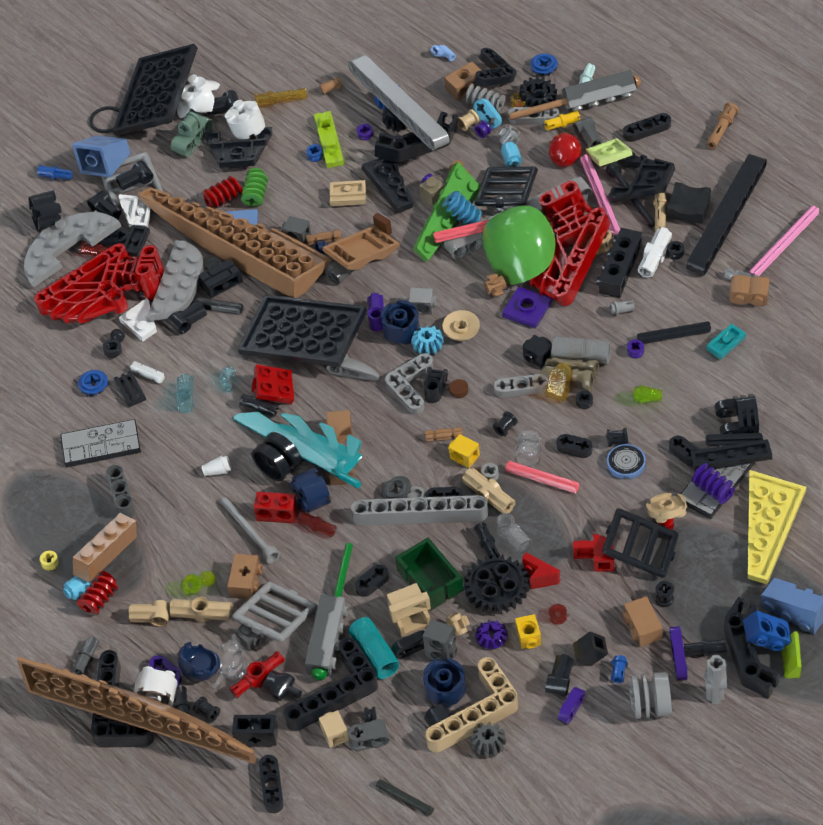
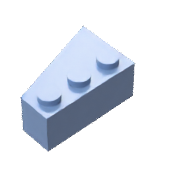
M774 578L761 595V607L767 612H773L783 620L795 624L802 631L814 635L823 623V594L822 596L813 594V590L806 588L805 591L796 588V584Z

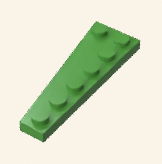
M459 162L454 163L446 179V184L439 193L440 197L432 208L431 216L427 218L425 226L413 247V250L424 262L432 257L442 243L435 242L433 233L450 229L457 222L458 214L453 217L451 216L453 210L450 212L446 211L448 205L442 207L446 197L454 191H459L461 195L465 196L466 200L471 202L479 191L480 184Z

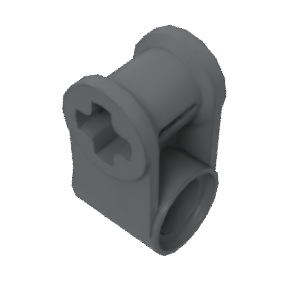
M382 719L355 724L348 730L349 746L354 751L382 747L390 741L385 721Z

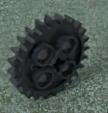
M493 554L492 559L485 556L484 562L478 559V565L471 564L472 570L467 569V576H464V590L466 597H469V602H474L475 608L481 606L482 612L488 608L490 614L494 610H497L498 614H500L501 609L508 613V607L510 606L516 609V603L522 604V598L526 599V592H529L528 572L524 571V565L519 566L518 560L512 563L511 556L505 560L503 554L500 556V559H497L495 554ZM491 571H493L495 574L496 582L493 581V575ZM497 585L500 587V592L503 597H500Z

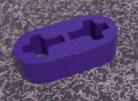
M160 655L150 659L149 667L155 670L172 671L176 676L177 686L181 684V672L169 660ZM156 664H158V665H161V664H162L163 670H162L159 666L155 667V665H156Z
M577 687L571 690L558 714L559 721L566 724L572 721L583 702L584 690Z

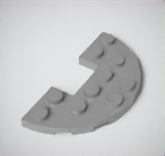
M85 212L60 219L55 222V225L43 230L28 249L24 262V271L32 287L34 288L63 268L57 260V256L83 238L93 247L120 228V222L104 213Z

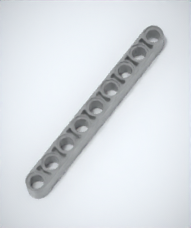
M364 54L348 62L351 73L431 150L438 149L449 143L447 132L370 58Z
M582 177L570 180L578 184L585 200L591 196L592 189ZM560 185L557 186L560 195H564ZM555 188L550 189L552 190L555 198H558L559 196ZM542 194L527 201L525 206L538 209L546 217L539 203V197ZM483 232L444 241V247L454 259H459L483 248Z

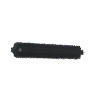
M709 321L638 333L637 340L645 344L711 332V325Z

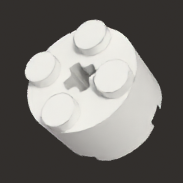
M237 100L225 114V119L236 139H249L250 135H258L265 127L264 118L255 101Z
M149 666L143 667L142 671L137 674L133 692L172 707L177 688L175 674L172 671L155 670Z

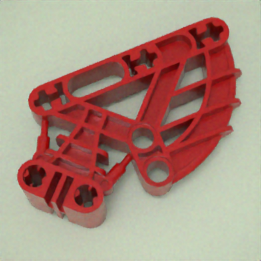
M567 181L560 185L564 193L562 196L557 187H555L558 198H555L552 190L543 193L539 197V203L555 235V253L547 271L530 279V286L540 290V295H547L556 299L559 305L565 307L574 301L610 226V220L606 211L601 207L592 210L586 203L575 181ZM591 238L589 245L585 248L587 242ZM575 244L569 257H567L564 249ZM560 270V276L558 280H556L555 278Z
M119 243L111 246L38 292L34 296V301L41 315H50L52 320L63 319L65 323L75 321L85 323L111 311L116 314L125 312L128 309V304L123 290H142L145 298L153 301L165 270L157 248L154 245L145 246L141 250L139 257H131L128 255L125 245Z

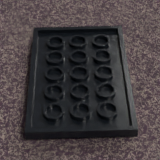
M195 43L138 59L112 130L115 136L169 124L173 121L198 49Z
M265 294L238 347V352L242 355L341 367L366 315V307Z

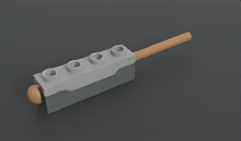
M628 70L565 87L562 89L564 98L509 113V119L521 118L563 105L566 106L567 110L572 109L574 112L583 109L582 106L589 104V107L599 105V101L605 100L606 103L614 101L617 96L622 95V98L630 97L632 92L636 91V88L641 85V79L637 75H632V71Z

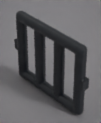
M516 165L488 167L474 204L476 206H496V208L525 206L538 168L535 166L516 167ZM492 174H529L528 177L491 178ZM526 184L525 188H487L488 185ZM484 195H522L521 199H483Z
M621 508L616 509L611 525H608L605 533L607 537L602 553L660 578L666 577L670 562L673 561L676 554L674 549L679 536L678 532ZM621 518L633 522L623 553L611 549ZM640 525L651 529L641 561L630 556ZM658 533L670 537L660 568L649 564Z

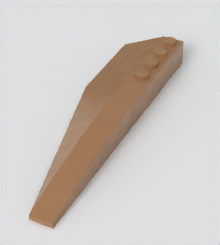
M19 656L17 658L29 693L252 764L256 762L253 749L185 712L151 698L109 685L102 680L96 681L83 674L77 675L64 668L52 667L48 663H39Z

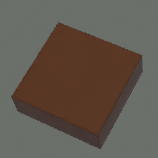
M376 213L373 216L374 225L387 235H390L392 233L391 221Z

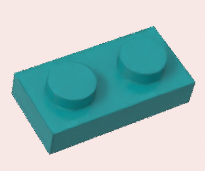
M731 323L707 344L706 350L721 360L746 338V333Z

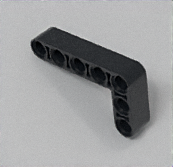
M346 637L339 642L341 660L351 675L288 706L285 709L284 715L287 727L290 730L299 731L319 721V718L324 714L339 711L377 690L376 672L353 638Z
M106 650L99 657L97 681L102 680L109 685L119 688L121 665L118 655L113 650ZM93 713L91 733L95 744L99 747H147L154 741V735L151 731Z

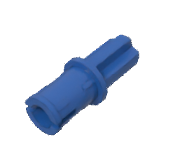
M39 165L37 171L38 176L49 177L53 180H56V178L71 180L73 177L71 170L59 169L57 166L47 167Z

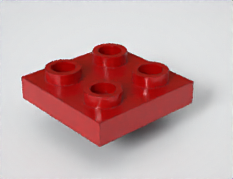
M256 364L251 386L252 393H256L257 399L292 404L294 401L292 370Z

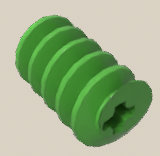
M251 168L247 171L241 198L242 203L245 205L258 207L263 204L268 177L262 169Z

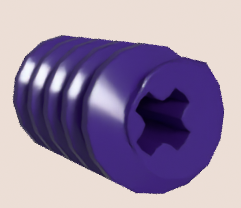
M703 463L692 476L693 484L702 491H705L707 495H711L714 500H718L720 504H725L735 492V487L731 488L733 482L731 480L726 482V476L720 477L719 471L714 473V468H708L707 463Z

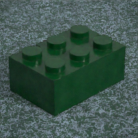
M429 537L395 557L397 571L406 582H409V586L417 583L421 593L427 592L430 598V611L445 603L446 597L451 599L464 591L462 576Z

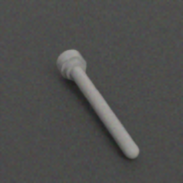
M222 498L221 504L259 546L264 560L268 564L277 561L280 557V552L275 547L268 546L227 498Z

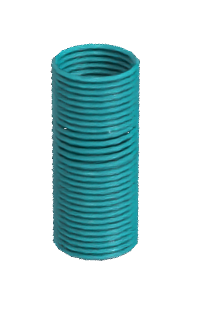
M363 617L353 622L348 632L358 643L374 668L377 678L385 679L396 673L400 663L369 617Z

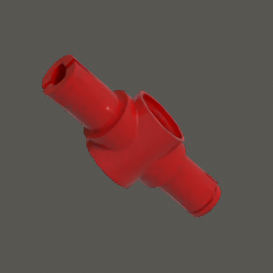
M276 651L265 661L250 663L247 667V673L243 675V678L229 688L232 695H235V698L238 699L250 688L263 687V682L267 675L285 662L284 657Z

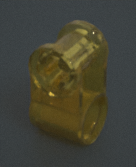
M559 363L556 368L550 371L545 391L546 397L565 402L569 394L572 374L569 364Z

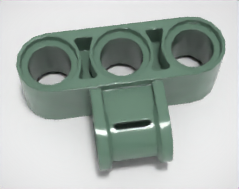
M189 111L186 114V118L178 124L179 133L171 142V151L189 157L205 138L204 132H210L212 120Z

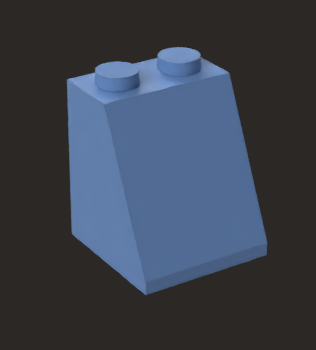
M96 135L72 144L80 174L111 177L130 155L127 139Z

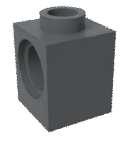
M289 216L282 225V232L305 244L307 242L306 235L311 234L310 222Z

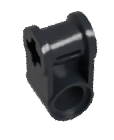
M432 367L427 368L424 381V396L427 402L436 403L440 401L447 383L448 369L436 370L432 369Z

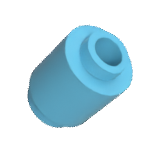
M513 142L504 143L501 148V154L507 167L509 165H516L518 167L522 163L518 146Z
M75 576L64 583L63 592L68 599L76 600L85 593L93 581L87 582Z

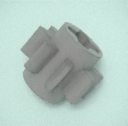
M505 126L499 132L501 136L499 141L502 144L513 142L517 145L521 140L518 137L520 132L513 126H509V128Z

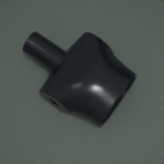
M272 670L263 682V689L270 692L273 698L281 701L287 694L298 699L302 695L301 690L292 687L295 678L288 673H279Z

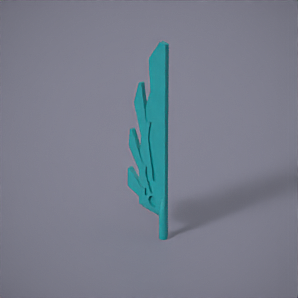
M259 412L237 413L234 416V421L263 437H266L270 432L280 433L294 444L301 458L357 489L361 486L359 480L348 475L363 456L358 453L362 444L361 440L347 435L346 447L338 443L332 426L319 423L325 436L312 432L304 420L297 415L281 413L282 418L290 425L274 423Z

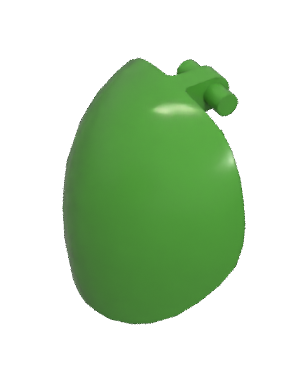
M518 206L508 208L491 218L483 229L482 241L488 262L498 276H503L507 284H520L540 275L549 267L555 253L553 229L541 211L534 207Z

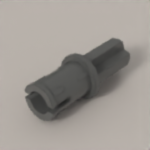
M91 636L83 650L79 651L78 660L72 668L75 674L84 675L90 661H93V654L99 644L97 638Z

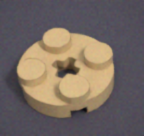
M671 493L656 495L650 499V504H646L647 513L651 518H655L657 523H664L668 519L683 517L686 515V499L678 493V497L672 496Z

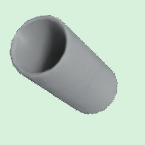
M554 336L551 358L583 360V362L597 360L599 364H609L611 341Z

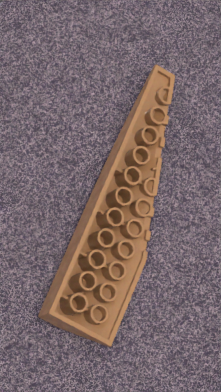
M151 187L137 194V197L188 238L224 261L231 259L238 269L288 297L297 298L307 292L332 261L331 258L277 229L272 228L268 230L262 224L257 223L253 225L248 223L247 219H235L232 214L211 207L205 209L200 207L199 203L193 202L190 204L184 202V198L170 197L169 193Z

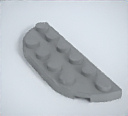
M175 241L148 313L149 320L167 319L172 313L185 310L194 299L200 282L198 275L203 272L204 263L200 251L186 241Z

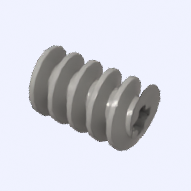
M471 84L466 93V103L469 106H474L475 101L485 98L490 101L498 113L503 108L506 99L505 95L500 96L498 92L494 94L492 90L488 92L487 88L482 89L481 86L475 88V84Z

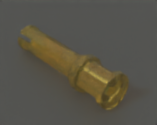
M306 88L274 93L271 90L260 94L255 92L254 99L258 107L268 104L273 106L276 102L307 99Z

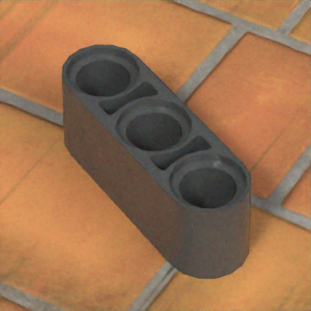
M111 465L106 470V476L117 513H122L132 518L135 514V509L123 469L119 465Z

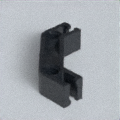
M441 111L437 123L447 132L449 143L438 149L444 148L451 143L457 129V115L453 114L452 122L447 124L445 120L448 114ZM380 132L379 141L375 143L374 157L393 162H403L435 150H431L413 132L399 137Z
M738 597L725 616L724 634L741 684L769 699L772 694V684L776 688L779 683V672L760 663L754 644L747 642L743 620L755 612L757 606L751 603L748 612L745 615H741L745 600Z

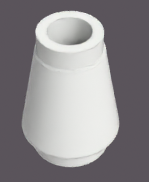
M221 455L202 465L204 476L228 474V471L232 470L228 456L223 457Z

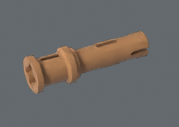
M727 102L724 105V111L719 114L718 123L706 145L708 148L715 149L727 127L732 125L734 116L739 112L736 104Z

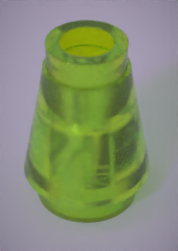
M644 385L634 386V402L640 404L662 400L661 389Z

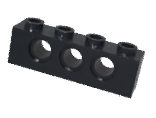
M620 228L619 233L615 234L613 248H609L608 260L604 261L602 266V275L599 274L597 278L600 294L621 298L642 245V232Z

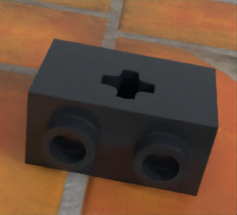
M234 715L233 738L246 746H277L278 724L276 716Z

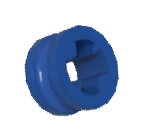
M313 144L307 148L308 160L317 162L323 158L320 145Z

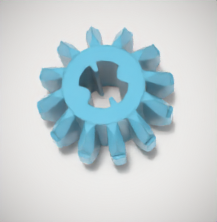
M428 325L425 328L419 326L418 331H414L411 339L415 352H419V354L432 353L436 355L437 351H441L444 343L440 330H436L435 326L429 328Z

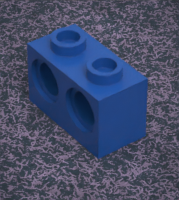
M757 610L743 620L747 642L777 652L792 642L788 621Z

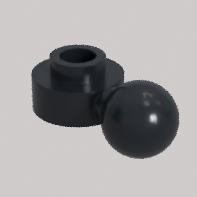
M121 329L112 330L110 333L111 339L104 342L103 352L105 356L114 358L122 353L121 342L125 338V333Z

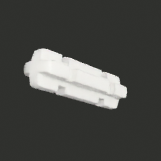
M135 361L130 366L132 372L150 380L154 379L157 383H162L165 379L164 373L156 372L155 369L146 365L141 366L139 362Z

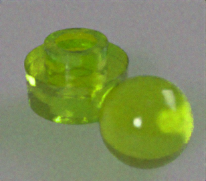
M211 571L202 572L200 577L195 574H189L182 579L181 589L187 595H195L201 590L202 585L206 587L213 585L215 575Z

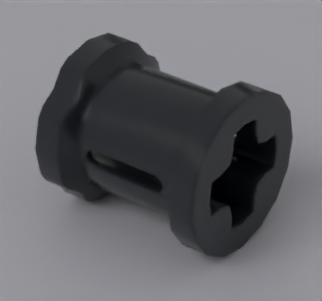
M505 411L502 414V418L493 424V429L498 435L506 437L508 430L515 426L518 420L512 413Z
M627 428L617 431L607 429L608 447H611L612 444H628Z
M668 581L659 582L655 589L657 593L656 603L661 607H668L674 601L673 584Z
M204 696L200 697L193 706V711L196 714H201L208 723L214 722L220 714V708L211 705Z

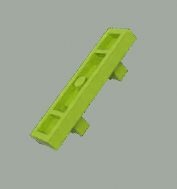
M331 111L314 114L327 168L344 165Z

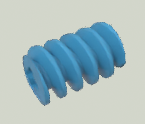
M459 191L450 193L442 204V207L448 205L446 208L447 212L453 210L451 216L454 217L458 214L457 221L463 219L462 225L476 223L480 220L481 210L476 209V206L471 204L469 200H466L465 196L461 195Z

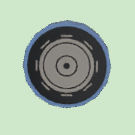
M618 445L608 453V470L619 479H633L641 475L645 470V454L634 445Z

